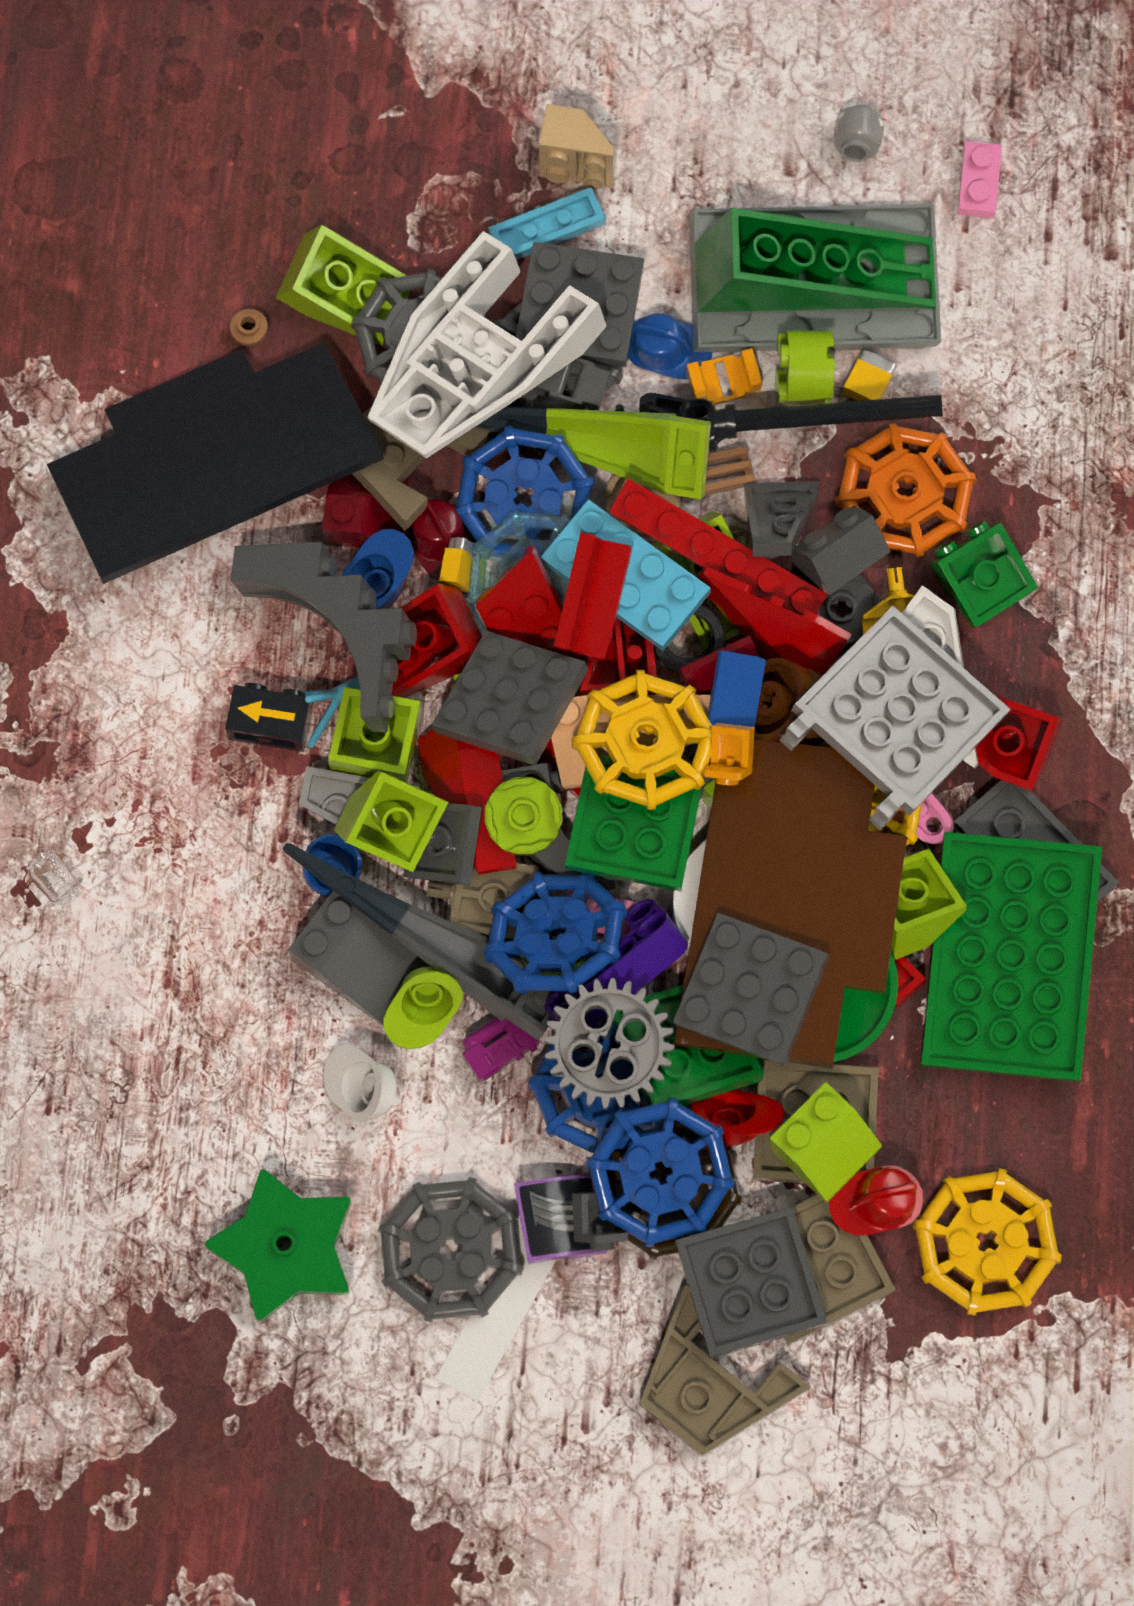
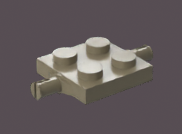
M516 863L517 869L478 875L473 867L470 885L447 884L429 880L426 896L448 899L451 907L450 922L489 937L493 918L491 908L494 903L502 902L531 880L533 873L539 872V866ZM535 895L516 911L522 914L525 912V907L530 901L540 898H538V895ZM507 924L504 942L514 941L517 927Z

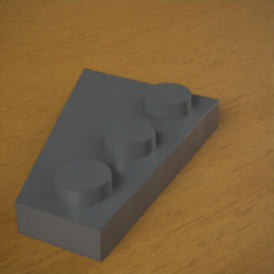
M820 481L744 484V502L753 557L763 556L764 558L773 559L779 556L792 555L819 496Z

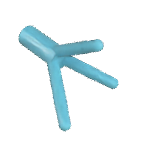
M358 676L332 689L302 691L305 693L306 703L332 699L309 739L308 747L313 748L341 703L344 687L361 690Z

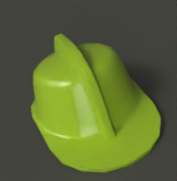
M420 967L411 971L405 977L400 990L388 1006L383 1017L384 1031L388 1039L397 1046L407 1049L422 1048L433 1043L442 1034L463 1002V991L458 981L448 974L436 971L432 967Z

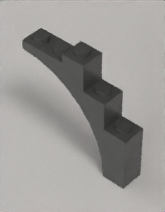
M322 542L235 546L230 581L243 597L272 598L298 605L320 616L342 634L356 664L361 688L360 717L372 732H387L389 718L393 717L395 709L394 699L391 694L393 682H396L398 679V663L396 660H410L411 646H414L417 641L415 623L411 622L402 608L376 609L377 598L375 590L371 589L362 575L336 576V559L329 553Z

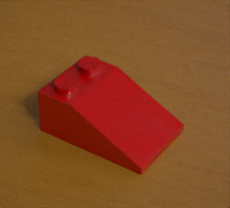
M436 584L400 607L411 622L415 623L417 641L414 646H411L410 660H396L398 663V679L396 682H393L392 696L407 698L454 677L455 674L462 673L482 635L460 588Z

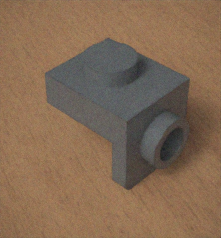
M595 1191L572 1193L574 1242L590 1243V1250L614 1249V1242L628 1241V1232L616 1231V1225L607 1220L601 1221L598 1217L599 1207ZM611 1191V1192H612L613 1199H614V1198H615V1191Z

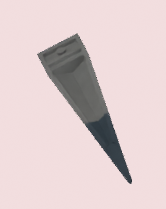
M291 843L284 845L282 849L286 854L436 971L448 974L457 980L464 993L500 1021L506 1018L537 1040L545 1033L548 1028L547 1022L552 1021V1018L546 1012L544 1005L555 991H528L526 994L514 991V985L493 963L485 960L483 950L488 946L489 937L442 919L387 894ZM520 955L511 959L520 969L525 968Z

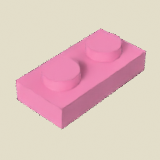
M965 141L957 215L984 218L995 217L1002 151L1001 144Z

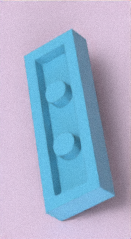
M589 187L488 228L489 235L510 247L516 260L531 254L533 242L556 245L606 225V218L592 188Z

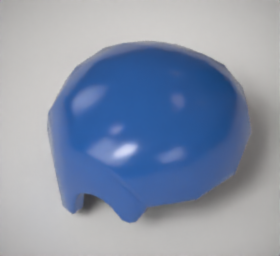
M324 834L312 841L306 848V852L359 879L362 868L361 854L357 847L346 843L338 834ZM302 867L303 877L306 879V883L311 890L324 897H329L333 890L306 868Z

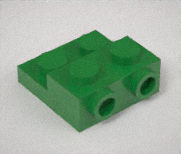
M984 520L965 531L969 538L956 545L954 540L945 543L934 551L937 558L929 562L946 594L953 596L971 628H977L1038 589L1037 584L1001 522L988 525Z

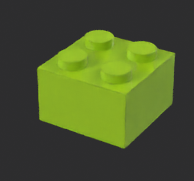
M344 687L328 758L330 770L369 778L380 770L408 783L422 719L421 702L393 696L395 709L393 717L389 718L388 731L372 732L360 717L361 690Z

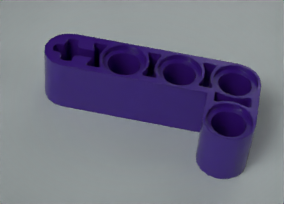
M646 899L640 901L627 912L624 921L631 931L619 941L618 951L621 956L616 963H609L582 984L589 993L594 991V980L598 979L602 989H608L611 978H615L617 990H622L625 984L630 981L631 994L634 995L685 953L688 948L687 940L667 913L653 900ZM579 987L577 988V993L571 994L576 1000L580 998ZM555 991L545 1002L544 1008L553 1021L559 1022L561 1019L554 1011L555 1006L566 1010L569 1007L565 999L566 994L570 995L569 991ZM592 1009L585 1016V1023L593 1028L608 1015L601 1009Z

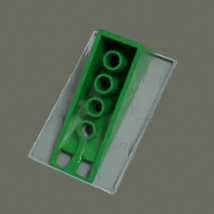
M934 204L693 209L689 213L693 352L741 353V351L751 348L753 351H777V334L785 333L786 330L832 331L834 347H829V350H873L874 348L922 349L936 347L941 343Z

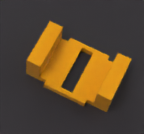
M752 348L741 351L740 357L735 358L733 354L701 362V366H699L698 361L689 363L686 366V375L693 399H706L712 402V405L745 398V394L761 390L762 381ZM724 362L732 396H723L714 364Z

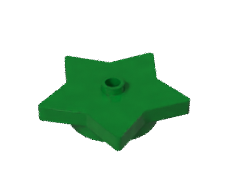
M262 1169L258 1174L246 1215L207 1240L205 1247L211 1253L244 1274L256 1320L261 1323L299 1294L348 1295L350 1293L335 1246L352 1202L349 1197L300 1198L269 1172ZM283 1238H290L292 1240V1246L287 1251L279 1250L276 1245Z

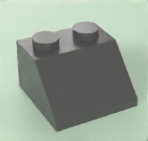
M854 505L837 513L834 520L823 528L810 532L804 538V541L795 547L792 557V570L795 575L831 595L891 551L873 515Z

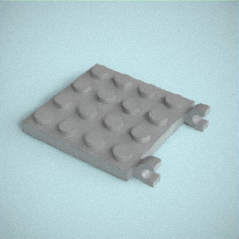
M892 606L794 704L791 711L798 718L787 727L786 733L781 737L780 741L792 751L811 729L814 730L888 796L869 818V821L881 830L900 808L910 816L1010 711V708Z

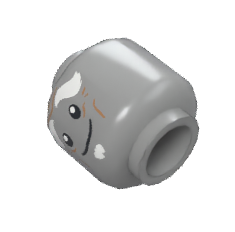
M856 105L844 109L840 112L836 121L833 137L834 147L849 161L862 162L873 157L881 147L884 132L883 118L878 112L866 105Z

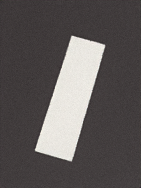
M521 1225L517 1234L520 1265L524 1267L522 1275L515 1277L490 1307L488 1315L483 1318L480 1315L469 1317L435 1378L477 1402L556 1261L551 1260L528 1264ZM497 1269L495 1270V1272H494L492 1278L490 1279L488 1285H489L490 1282L495 1278V1276L500 1272V1270H497Z

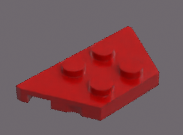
M534 545L529 546L523 552L520 560L511 569L508 567L498 577L497 583L488 587L477 598L476 608L489 632L584 661L587 665V656L561 651L553 647L563 605Z

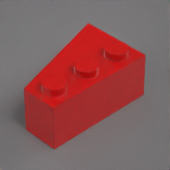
M616 618L608 656L605 660L589 657L587 664L589 670L582 681L579 696L588 695L593 689L598 691L635 674L636 670H644L645 674L657 677L654 645ZM634 691L628 695H636V693ZM647 691V695H656V693Z

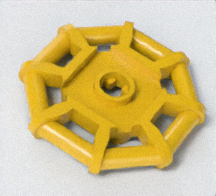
M636 670L635 674L598 691L595 689L591 690L587 695L588 703L577 734L571 739L572 748L578 751L596 785L594 790L600 795L607 793L647 807V810H656L657 805L692 789L699 790L705 784L703 779L704 768L708 766L711 758L712 724L695 695L696 689L691 685L685 687L645 674L644 670ZM634 691L636 693V699L619 707L613 702ZM647 691L671 698L673 701L671 704L663 702V705L655 703L652 698L647 697ZM685 708L695 728L687 729L678 714L680 710ZM600 713L611 717L606 733H594ZM644 730L647 735L654 733L656 738L653 739L651 746H645L637 742L639 731ZM686 743H697L698 747L690 765L681 759ZM605 747L614 764L607 771L600 761L595 748ZM672 770H675L681 776L656 788L655 778ZM621 772H624L632 779H645L644 789L618 781L617 778Z
M999 1168L996 1172L958 1178L946 1177L943 1179V1186L921 1217L913 1222L912 1228L916 1230L924 1273L921 1277L925 1284L930 1283L964 1307L969 1315L975 1316L977 1312L1015 1306L1028 1307L1032 1304V1297L1055 1264L1061 1263L1062 1254L1058 1253L1050 1211L1052 1207L1049 1199L1043 1200L1009 1176L1006 1169ZM992 1189L991 1200L988 1201L979 1200L975 1203H968L964 1196L966 1192ZM1003 1192H1006L1026 1206L1028 1210L1020 1216L1000 1202ZM953 1201L959 1212L949 1226L945 1227L936 1223L950 1202ZM1035 1219L1041 1248L1029 1247L1028 1231L1025 1224ZM990 1232L995 1236L994 1242L998 1247L995 1251L988 1248L983 1252L978 1248L980 1241L976 1236L979 1233L987 1235ZM933 1237H942L945 1239V1244H947L948 1260L938 1264ZM1027 1257L1038 1261L1024 1282L1021 1283L1014 1273L1024 1259ZM954 1269L973 1282L970 1292L946 1276V1274ZM1005 1281L1010 1290L982 1295V1285L989 1282Z

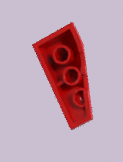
M707 566L695 575L696 578L711 588L708 598L745 637L750 635L755 648L766 660L770 658H785L824 675L851 636V633L808 610L805 611L803 616L787 610L784 606L785 600L776 596H772V598L767 596L757 597L753 595L754 590L750 585Z
M995 695L1010 708V711L976 746L978 765L999 780L1033 791L1050 758L1063 721L1057 716Z
M434 729L417 739L423 778L434 795L446 800L448 803L482 807L473 863L477 874L517 869L515 854L503 850L491 839L485 825V807L488 799L494 790L503 783L499 754L437 734Z

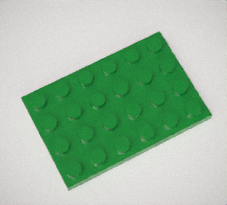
M951 832L944 833L941 867L967 905V908L933 943L922 1067L1081 1083L1102 846Z

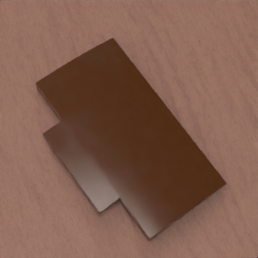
M754 739L752 774L739 781L737 785L715 784L681 1001L717 913L827 952L830 958L788 1062L833 1069L845 988L879 994L885 993L907 836L868 831L875 785L834 748L798 744L791 751L782 742ZM677 1027L674 1042L677 1046L759 1058Z

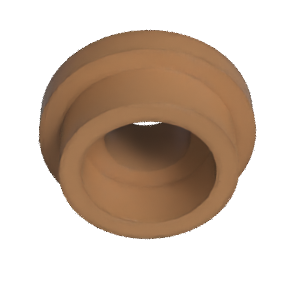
M244 309L236 313L232 318L230 331L234 340L239 344L254 346L266 337L268 324L261 312L254 309ZM246 322L255 323V327L251 330H244L242 328Z

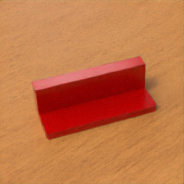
M580 532L553 647L561 651L601 660L607 658L632 554L631 546L602 540L596 535Z

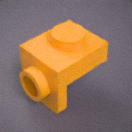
M724 723L712 725L710 765L704 768L703 776L715 778V783L720 785H737L739 781L752 774L755 727Z

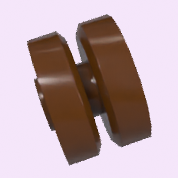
M770 658L766 660L755 722L754 739L781 742L780 739L786 733L787 727L798 718L791 711L794 704L823 674L810 668L802 667L785 658ZM811 729L799 744L819 746L824 739Z

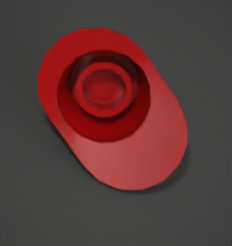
M738 1089L703 1099L690 1105L692 1112L714 1125L720 1124L724 1130L722 1138L725 1147L748 1143L756 1135L774 1130L782 1123L785 1115L783 1106L777 1100Z
M898 1166L876 1167L857 1172L829 1201V1213L834 1223L844 1232L855 1236L873 1235L898 1229L912 1223L921 1212L923 1192L918 1180L908 1170Z

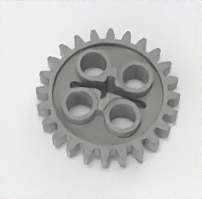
M611 978L608 989H602L600 982L596 979L594 980V991L590 993L581 984L579 985L580 998L576 1000L569 994L565 995L569 1005L567 1010L555 1006L554 1011L561 1018L560 1021L547 1022V1026L556 1033L554 1036L544 1037V1043L555 1046V1050L546 1053L545 1058L546 1060L558 1061V1064L550 1070L551 1075L564 1074L565 1077L561 1080L559 1087L564 1089L572 1084L575 1087L572 1099H577L582 1093L587 1094L588 1107H591L596 1098H601L604 1110L608 1109L610 1099H616L620 1109H623L625 1097L629 1095L638 1104L640 1103L638 1091L641 1088L649 1094L654 1093L649 1082L651 1079L660 1082L664 1081V1076L658 1071L659 1066L671 1067L672 1062L662 1055L665 1052L674 1051V1045L663 1042V1038L673 1034V1028H661L660 1025L668 1018V1014L660 1013L655 1015L654 1010L657 1008L659 1001L655 999L646 1004L644 1002L646 989L644 988L636 995L631 994L630 981L625 984L622 990H617L615 978ZM601 1009L605 1011L608 1015L606 1025L599 1029L589 1027L585 1023V1016L590 1010ZM621 1010L623 1016L615 1035V1041L620 1045V1048L611 1049L603 1076L597 1078L595 1073L603 1054V1045L598 1043V1041L608 1038L615 1013ZM632 1021L640 1022L646 1028L644 1038L637 1042L629 1041L623 1035L625 1025ZM582 1046L591 1048L595 1053L594 1062L587 1067H579L572 1060L574 1051ZM626 1059L633 1065V1073L628 1079L618 1080L612 1076L610 1068L616 1060Z

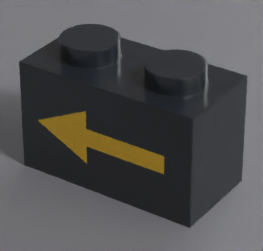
M245 683V686L234 685L225 727L228 740L299 752L305 751L313 710L312 703L305 702V693L295 689H283L282 693L269 691L266 686L258 683Z

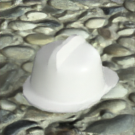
M351 1044L339 1045L332 1050L324 1067V1086L328 1097L352 1119L360 1123L366 1122L373 1116L386 1113L391 1106L401 1104L402 1098L396 1093L397 1082L392 1069L375 1061L360 1048Z

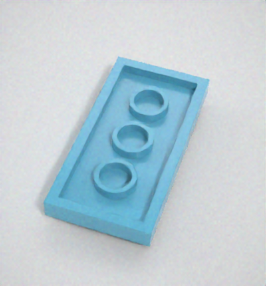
M588 499L540 557L541 561L545 566L569 582L580 532L596 535L602 540L631 546L632 554L617 618L664 651L709 596L711 588Z

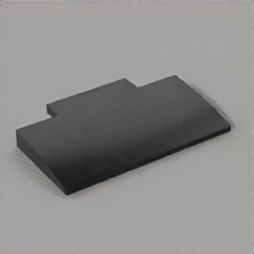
M323 342L257 372L253 371L243 350L240 349L104 409L115 432L114 435L47 464V467L102 583L105 584L382 461L384 456Z

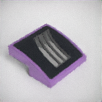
M591 1174L514 1183L528 1264L562 1258L571 1260L607 1253V1250H590V1243L574 1242L572 1193L595 1191Z

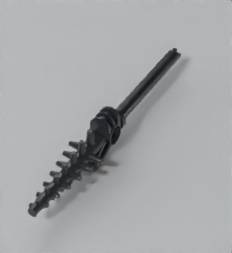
M646 393L639 399V412L676 414L678 417L710 421V453H716L718 451V443L725 438H738V432L943 416L941 395L736 410L735 404H727L725 409H716V406H713L706 399L696 398L689 400L658 393ZM616 405L615 411L625 412L623 405ZM492 432V433H491V440H492L493 438H495L496 436H498L499 434H498V433H495V432Z

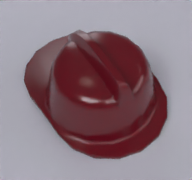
M430 499L427 502L426 509L408 527L405 534L411 541L413 551L421 566L430 576L439 580L445 548L449 547L450 538H466L478 547L455 510L456 506L445 500Z

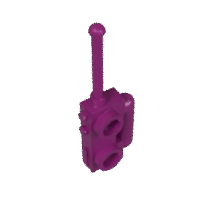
M495 1018L464 1038L463 1047L466 1051L462 1053V1058L479 1083H481L516 1059L518 1061L522 1060L527 1052L531 1051L533 1053L536 1051L539 1040L506 1018L503 1021ZM504 1032L506 1034L505 1036L501 1037L491 1045L484 1048L483 1044L490 1041L500 1033Z

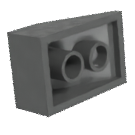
M334 890L288 949L291 961L383 1027V1017L386 1010L400 990L405 977L414 969L431 967Z

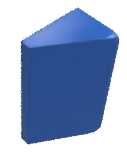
M718 651L707 715L712 725L724 723L755 727L766 664L765 659L728 651Z

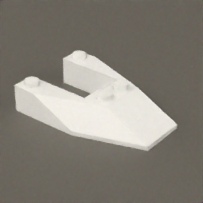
M483 231L412 313L369 412V421L423 457H430L583 355L607 327L599 303L569 285L527 336L520 341L483 317L521 272L513 250Z

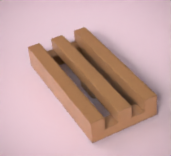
M747 446L708 454L707 467L741 460V462L707 469L706 479L718 478L744 471V476L708 483L705 486L704 496L743 488L746 483L756 482L755 475L752 472V464L748 457ZM681 497V500H682V501H686V500H691V499H693V498Z

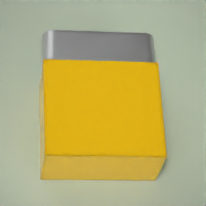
M863 350L844 385L843 394L857 401L882 399L897 365L869 351Z
M450 538L449 547L445 548L439 581L447 586L460 588L461 592L472 593L479 548L466 538Z

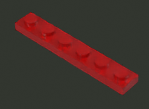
M629 478L625 480L607 512L700 567L705 568L707 566L750 585L754 590L753 595L757 597L767 596L772 598V596H776L785 600L784 606L787 610L803 616L806 610L817 614L828 595L763 556L753 557L751 549Z

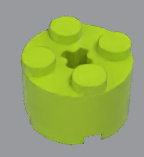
M786 330L785 333L777 334V356H779V365L782 368L775 371V392H778V404L799 406L831 403L830 399H833L835 358H832V354H829V347H834L832 331Z

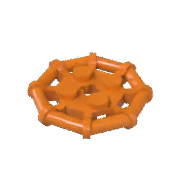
M890 423L887 429L855 448L849 447L845 452L846 462L839 495L835 497L837 507L846 509L854 505L859 507L858 504L868 501L878 515L876 523L889 549L911 553L915 557H922L925 551L956 532H963L968 526L966 517L972 487L977 482L976 475L968 470L948 442V435L943 432L934 434L897 426V423ZM902 443L927 447L928 449L926 453L912 454L908 453L909 450L903 449ZM890 444L893 452L878 461H874L870 457ZM938 454L952 474L945 476L934 461ZM863 469L870 472L867 489L855 490L859 470ZM901 481L906 485L913 483L915 485L912 491L913 495L908 497L900 495L898 493V483ZM945 488H957L953 509L942 504ZM936 515L944 521V523L922 535L921 524ZM886 524H890L896 529L910 528V538L885 533L883 530Z

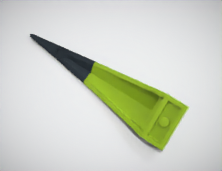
M506 406L476 426L498 434L505 431L504 427L510 425L514 429L554 436L561 434L566 437L564 441L578 461L623 478H629L638 484L663 494L700 500L705 495L711 430L710 421L678 417L676 414Z

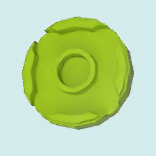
M515 777L501 783L491 794L485 807V825L491 839L503 850L515 855H534L547 849L557 839L563 824V808L557 794L545 783L532 777Z

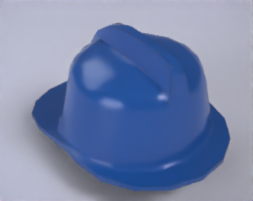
M655 313L634 322L628 359L635 366L674 379L688 380L686 375L687 364L698 361L699 366H701V362L712 360L713 352H693L692 324L676 320L667 314Z
M383 529L376 532L364 542L341 576L362 575L371 589L375 590L377 598L376 609L388 608L399 598L403 581L413 565L414 551L411 541L404 533L395 529Z

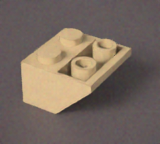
M547 104L539 142L540 177H545L554 183H565L567 181L583 183L586 187H591L592 189L613 188L614 148L584 109Z

